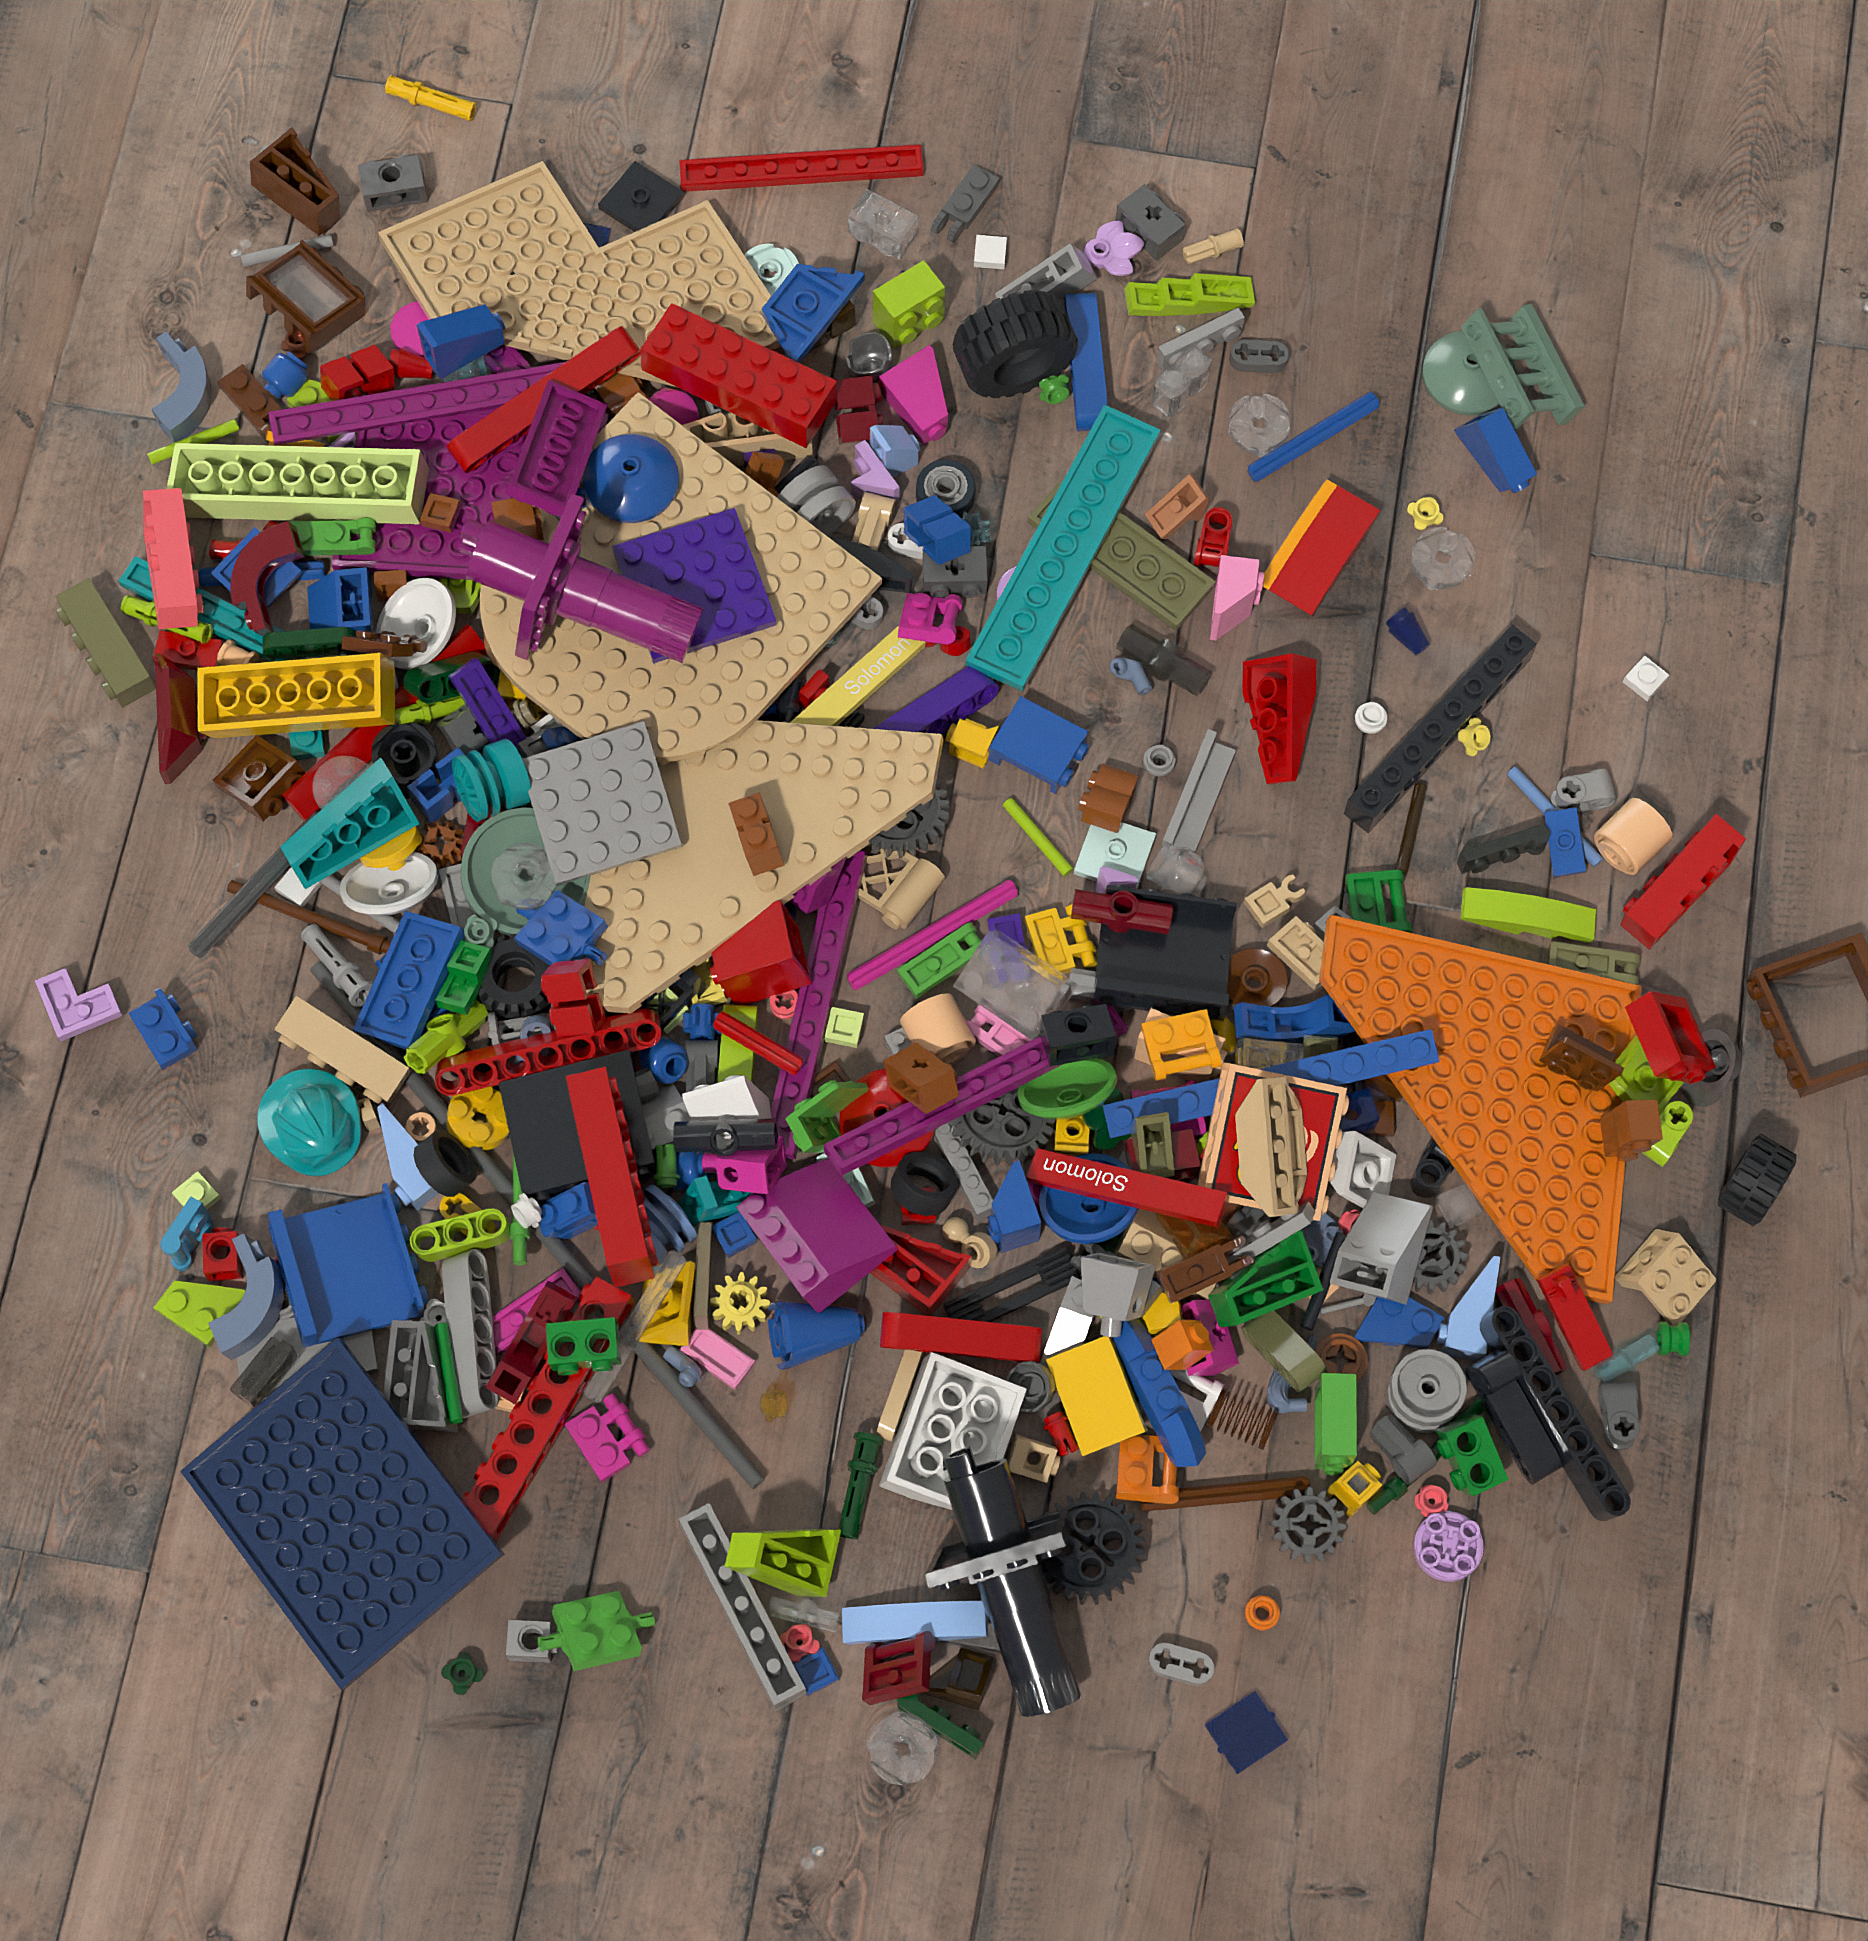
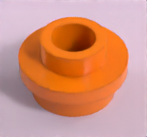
M1266 1595L1253 1597L1245 1608L1246 1621L1252 1628L1259 1631L1273 1628L1280 1617L1278 1604L1274 1599ZM1258 1608L1266 1609L1268 1611V1618L1259 1619L1256 1616V1610Z

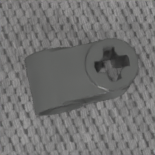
M1635 1382L1601 1383L1598 1388V1399L1605 1441L1614 1450H1626L1632 1446L1640 1430ZM1617 1426H1622L1623 1432H1628L1626 1437L1622 1436L1621 1431L1616 1430Z

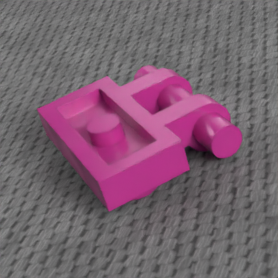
M614 1393L603 1399L604 1404L609 1410L603 1416H600L595 1407L592 1406L565 1423L566 1429L601 1483L631 1465L625 1455V1452L631 1448L635 1450L639 1457L644 1456L651 1450L644 1440L646 1435L641 1428H636L628 1415L629 1409L624 1402H619ZM616 1422L625 1435L618 1442L608 1429V1427Z

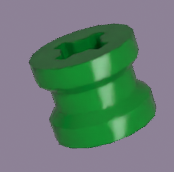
M1658 1322L1656 1347L1659 1356H1667L1670 1352L1677 1353L1679 1356L1688 1355L1690 1331L1687 1322H1679L1677 1325Z

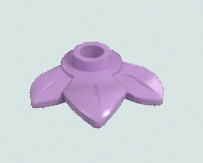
M1111 221L1098 229L1096 238L1086 244L1084 253L1092 267L1105 268L1110 274L1115 276H1125L1133 273V267L1129 259L1143 249L1145 242L1133 233H1123L1124 226L1122 221ZM1095 250H1103L1105 252L1097 253Z

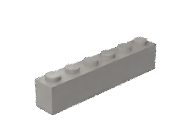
M710 1503L679 1518L680 1527L775 1712L806 1696V1688L748 1576L725 1567L730 1542Z

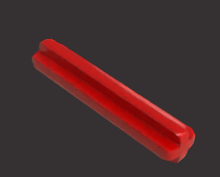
M721 1011L715 1018L713 1023L714 1029L788 1073L796 1075L803 1066L804 1060L802 1057L726 1012Z

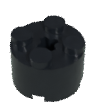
M410 722L409 724L399 725V723L388 725L373 740L372 763L374 764L380 758L383 760L406 799H410L407 786L429 769H431L435 779H437L438 774L435 764L440 759L431 734L421 725Z

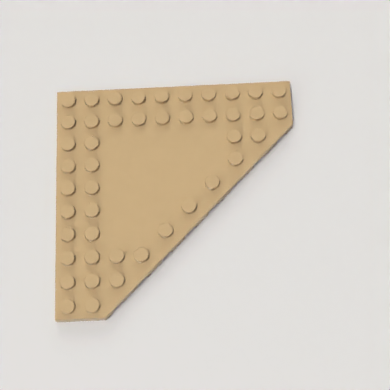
M756 720L737 738L729 743L724 742L717 747L707 750L706 754L684 760L658 762L683 847L591 875L584 907L604 919L608 925V928L600 935L595 944L596 948L607 953V959L605 962L602 960V965H597L594 961L590 960L597 987L586 990L587 994L599 992L604 1011L631 1014L641 1007V1002L655 992L659 994L679 980V975L693 965L697 967L710 958L715 949L773 902L781 900L784 905L794 898L793 894L805 885L809 884L811 886L812 883L827 872L832 871L831 867L845 857L847 859L867 846L869 840L883 830L885 832L905 819L907 817L906 813L920 803L923 806L933 799L943 745L942 734ZM760 792L785 866L753 876L728 803Z

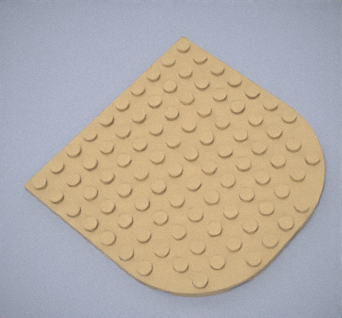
M638 392L596 435L591 452L605 440L623 434H639L657 440L670 451L676 461L679 473V485L676 496L664 512L650 520L639 523H621L603 516L594 509L585 495L582 475L575 494L584 498L582 510L587 512L583 522L584 529L581 534L582 540L580 544L582 546L580 557L610 568L613 572L621 575L612 546L735 508L774 612L777 625L688 653L683 663L673 659H666L653 664L648 649L557 615L553 625L545 623L542 632L544 635L537 652L531 650L528 659L525 660L515 656L524 601L481 584L480 612L488 647H490L500 669L511 683L529 699L583 740L645 721L657 762H669L706 754L707 750L717 747L724 742L729 743L745 732L882 584V578ZM629 465L626 466L624 469L627 471H632L635 469V467ZM539 508L544 538L541 541L550 544L561 517L548 514Z

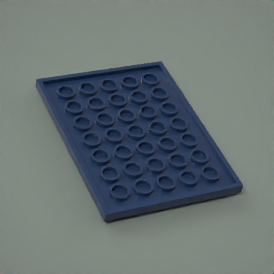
M336 1338L180 1471L340 1690L348 1688L505 1555L352 1351L340 1338Z

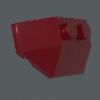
M161 653L154 654L159 773L165 784H172L202 752V739H207V735L198 732V687L195 680Z

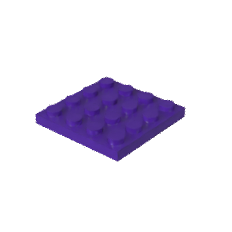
M735 508L612 546L621 575L704 608L687 654L777 625L774 612ZM648 650L653 664L670 659Z

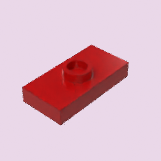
M160 630L154 654L161 653L179 668L198 670V668L215 667L219 666L216 660L223 641L211 638L208 643L203 644L181 634Z

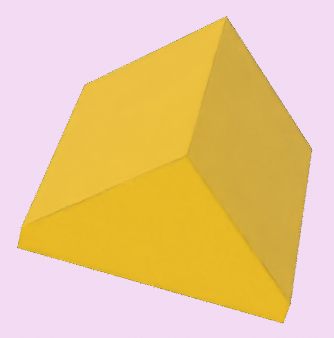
M686 1262L655 1275L654 1279L644 1281L636 1340L645 1343L689 1346L695 1295L696 1266L694 1262Z

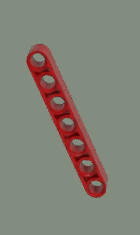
M623 326L612 330L456 436L447 444L446 448L464 473L475 470L528 434L548 380L585 395L636 360L641 355L640 348Z
M639 1009L631 1014L623 1013L607 1017L602 1026L593 1034L558 1037L557 1031L553 1030L549 1033H541L529 1038L508 1041L445 1057L437 1063L435 1086L442 1094L454 1096L499 1085V1082L625 1050L634 1052L650 1048L660 1040V1018L653 1010ZM644 1023L654 1026V1029L648 1033H642L637 1030ZM611 1031L619 1032L622 1035L616 1041H610L605 1038V1035ZM578 1039H583L589 1045L586 1048L578 1049L572 1043ZM550 1047L557 1052L551 1057H546L540 1054V1051L543 1048ZM513 1055H518L524 1061L518 1065H513L507 1059ZM480 1063H485L492 1069L486 1073H481L474 1067ZM452 1071L458 1074L459 1077L449 1081L444 1079L442 1075L445 1072Z

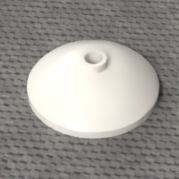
M419 578L400 587L389 598L379 616L376 633L390 631L401 637L405 634L415 635L420 640H425L428 645L424 653L416 652L410 657H392L394 667L410 670L427 664L444 649L455 625L456 606L453 595L445 585L437 580Z
M412 852L406 858L405 866L396 871H390L387 867H365L361 862L349 870L343 877L340 884V894L344 904L356 912L371 916L397 914L418 905L427 898L437 884L438 872L434 862L429 857L416 852Z

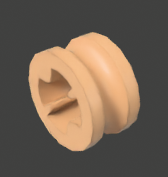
M423 1112L410 1116L405 1126L406 1131L417 1144H420L437 1130L434 1119L429 1114ZM424 1122L428 1123L426 1126L428 1129L427 1134L422 1136L420 1132L419 1136L415 1135L416 1129L414 1126L421 1123L423 1126Z

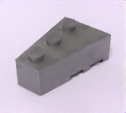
M392 1320L383 1394L411 1430L458 1432L457 1424H450L434 1327L426 1322Z

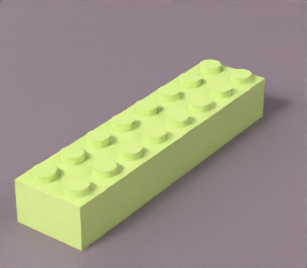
M175 443L167 489H182L186 518L289 521H348L371 518L376 523L420 524L429 467L421 451L416 449Z

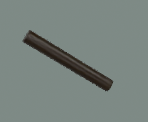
M1422 783L1414 785L1395 870H1402L1404 876L1408 873L1427 786Z

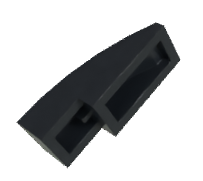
M829 537L882 578V584L877 590L912 593V573L899 563L864 545Z

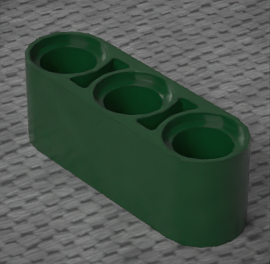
M472 651L414 667L405 674L403 685L405 690L412 696L426 704H432L460 696L448 676L472 659L476 658L480 661L494 685L499 681L500 669L493 664L489 657L478 651ZM426 681L425 686L421 689L422 684Z

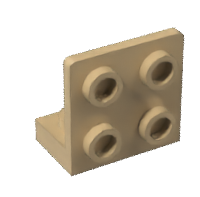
M1295 916L1268 940L1267 946L1313 990L1322 985L1319 981L1324 942L1317 936L1315 929L1309 923L1302 922Z
M1658 1229L1652 1232L1615 1276V1279L1622 1287L1642 1291L1669 1325H1677L1679 1322H1682L1716 1282L1715 1276L1679 1233Z

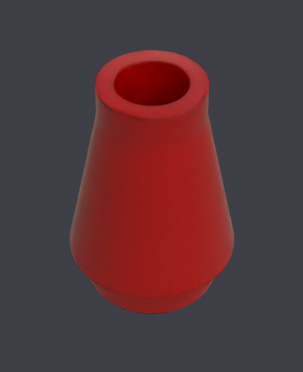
M401 347L400 350L392 349L389 362L394 367V378H426L431 380L433 369L425 358Z

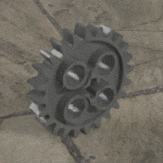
M936 780L933 799L923 806L919 804L906 813L907 817L888 831L885 832L883 830L869 840L867 846L873 844V854H876L882 848L885 849L887 858H889L892 851H897L899 858H902L904 850H908L915 856L916 847L919 846L924 851H927L928 841L935 844L938 842V834L945 833V824L949 821V801H946L947 791L941 790V781ZM900 827H909V829H900Z
M1018 1088L948 1122V1125L955 1126L952 1132L953 1137L962 1136L960 1147L972 1146L971 1156L979 1151L982 1153V1162H985L991 1156L994 1157L996 1166L999 1165L1002 1158H1005L1008 1165L1012 1166L1015 1157L1021 1163H1025L1028 1154L1034 1157L1037 1148L1044 1150L1054 1130L1052 1127L1056 1119L1036 1117L1018 1108L1017 1105H1021L1017 1096ZM975 1120H981L985 1125L979 1124ZM1007 1132H1012L1017 1137L1011 1136Z

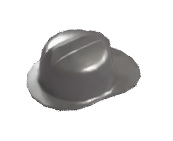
M1710 1029L1702 1033V1037L1716 1067L1705 1073L1706 1077L1700 1082L1694 1084L1684 1082L1682 1084L1686 1099L1694 1106L1706 1107L1713 1105L1721 1098L1728 1083L1733 1081L1742 1069L1743 1059L1737 1043H1734L1727 1033L1719 1029Z

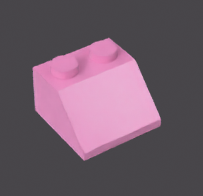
M1221 555L1215 587L1210 640L1216 641L1251 616L1253 604L1259 605L1264 572H1258V559Z

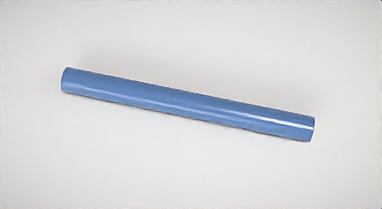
M1516 766L1507 773V776L1543 814L1545 812L1557 811L1552 803ZM1581 835L1584 857L1595 868L1604 858Z

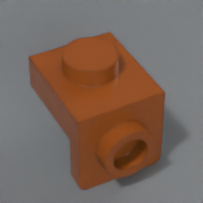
M753 451L745 474L777 498L779 494L774 487L785 461L777 454Z

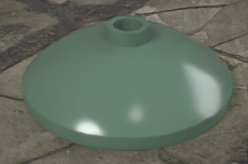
M1463 331L1449 333L1438 339L1430 347L1423 362L1422 377L1426 390L1436 403L1451 412L1461 415H1480L1500 406ZM1468 360H1473V361H1475L1477 364L1472 365V364H1469L1467 361H1468ZM1509 361L1510 364H1511V366H1512V368H1513V370H1514V372H1515L1514 362H1513V361Z

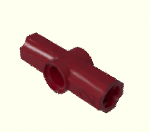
M1075 889L1071 919L1107 924L1112 931L1124 933L1132 928L1168 934L1173 905L1139 900L1128 891H1118L1113 895ZM1116 910H1123L1127 913H1119Z
M1521 1278L1512 1279L1497 1287L1495 1297L1500 1307L1509 1306L1515 1309L1556 1376L1564 1372L1567 1367L1551 1338L1552 1330L1544 1313L1540 1309H1536Z

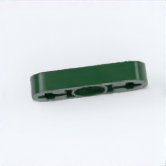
M347 627L271 632L262 637L263 655L272 659L347 654L353 651L342 649V636H356V632Z

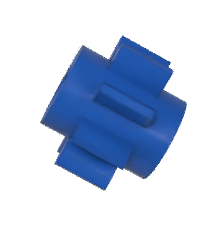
M695 1004L691 1006V1013H683V1033H690V1040H715V1033L722 1034L713 1027L714 1020L719 1014L715 1013V1006Z

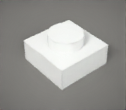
M1644 656L1624 677L1623 683L1648 702L1667 681L1669 674Z

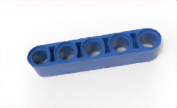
M1096 292L1065 294L1064 308L1078 339L1075 358L1070 361L1077 432L1090 431L1103 406H1108Z

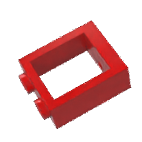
M1650 991L1625 1007L1655 1077L1694 1084L1703 1080L1706 1077L1705 1073L1716 1067L1686 998Z

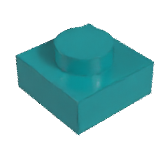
M323 730L289 733L291 756L295 760L325 756Z

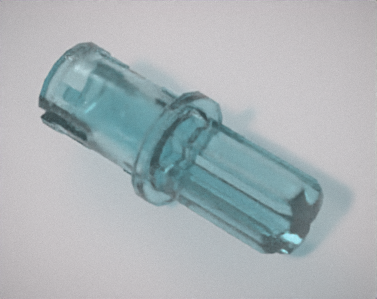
M1646 1335L1624 1349L1622 1347L1617 1348V1353L1594 1365L1593 1371L1601 1383H1608L1628 1370L1633 1372L1637 1364L1657 1353L1659 1346L1652 1336Z

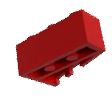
M881 1225L898 1250L870 1273L924 1315L932 1316L971 1268L972 1256L944 1249L941 1245L933 1242L930 1244L913 1238L910 1234Z

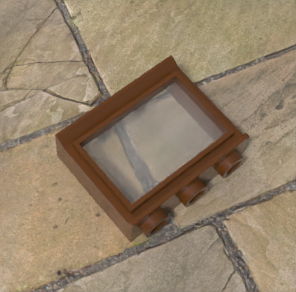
M303 240L300 241L298 246L256 274L246 277V297L251 300L261 294L263 296V308L269 315L279 310L284 315V327L289 334H293L298 329L305 334V350L309 354L365 316V295L358 286H353L337 267H332L323 259L316 248H311Z

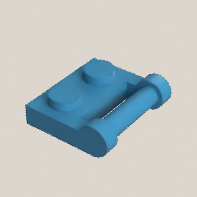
M190 1196L160 1242L161 1249L166 1255L171 1256V1263L178 1271H186L192 1266L193 1259L191 1255L200 1242L203 1243L202 1234L211 1233L213 1229L212 1223L214 1221L205 1206L192 1196Z

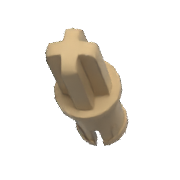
M1235 228L1232 231L1215 237L1208 235L1206 240L1184 247L1182 253L1187 264H1193L1210 257L1217 259L1222 253L1243 247L1244 241L1240 230Z

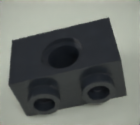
M1106 1004L1086 1005L1079 1009L1053 1011L1049 1014L1041 1015L1040 1037L1049 1067L1114 1055L1116 1034Z

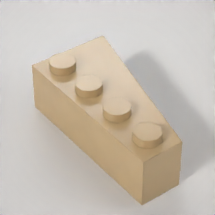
M719 412L683 425V427L735 466L744 465L743 453L774 449L775 454L780 455L784 460L804 458L808 455L813 456L812 440L808 447L804 448L731 412L725 415Z

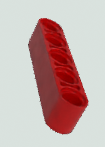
M883 1312L880 1347L1040 1363L1043 1328Z

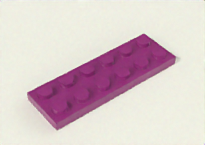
M548 380L505 494L514 497L519 502L538 507L548 514L561 517L571 494H576L607 404Z

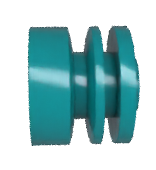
M503 739L486 745L483 749V757L478 751L472 750L467 756L461 754L452 759V772L457 792L473 820L479 822L485 820L488 814L493 817L500 813V803L505 809L510 810L528 804L531 801L528 793L531 790L527 770L520 754L510 740Z

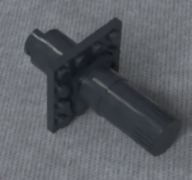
M971 1446L950 1453L943 1457V1471L947 1470L948 1477L943 1482L962 1541L936 1550L925 1573L929 1588L939 1586L940 1590L949 1589L959 1585V1579L967 1576L970 1585L977 1584L986 1615L990 1618L1021 1716L1032 1717L1042 1715L1070 1705L1080 1699L1081 1692L1049 1597L1050 1591L1039 1561L1040 1556L1044 1559L1060 1554L1062 1552L1061 1547L1066 1546L1073 1522L1069 1508L1026 1521L1006 1459L976 1465Z

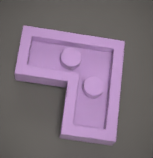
M66 968L35 980L60 1042L123 1016L109 983L78 996Z

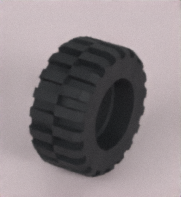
M1032 290L1024 291L1021 294L1015 292L1008 294V297L1002 299L999 297L987 306H981L975 314L969 315L964 320V324L959 325L953 340V351L968 387L973 392L986 398L988 396L991 398H1000L1001 396L1008 398L1021 392L1022 394L1030 392V389L1037 386L1039 388V382L1042 379L1050 376H1059L1061 370L1067 369L1070 361L1074 360L1078 347V339L1063 303L1054 295L1039 290L1036 293Z

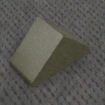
M1168 1112L1135 1117L1131 1138L1139 1172L1159 1177L1175 1176Z

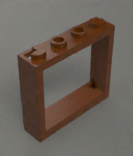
M1862 932L1756 968L1747 979L1748 994L1753 1001L1756 1000L1761 1010L1760 1019L1762 1025L1766 1030H1770L1774 1039V1051L1780 1060L1783 1059L1788 1070V1082L1793 1089H1797L1800 1098L1867 1075L1868 1060L1811 1079L1767 983L1847 957L1868 1002V944Z

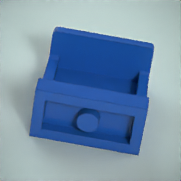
M1020 696L989 746L988 760L999 766L1004 760L1048 783L1051 786L1050 792L1057 794L1061 786L1066 788L1074 774L1072 767L1077 760L1082 762L1089 750L1090 745L1087 744L1088 731Z

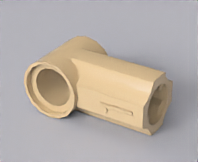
M865 492L860 504L859 521L852 542L878 551L886 526L889 527L892 522L896 499Z

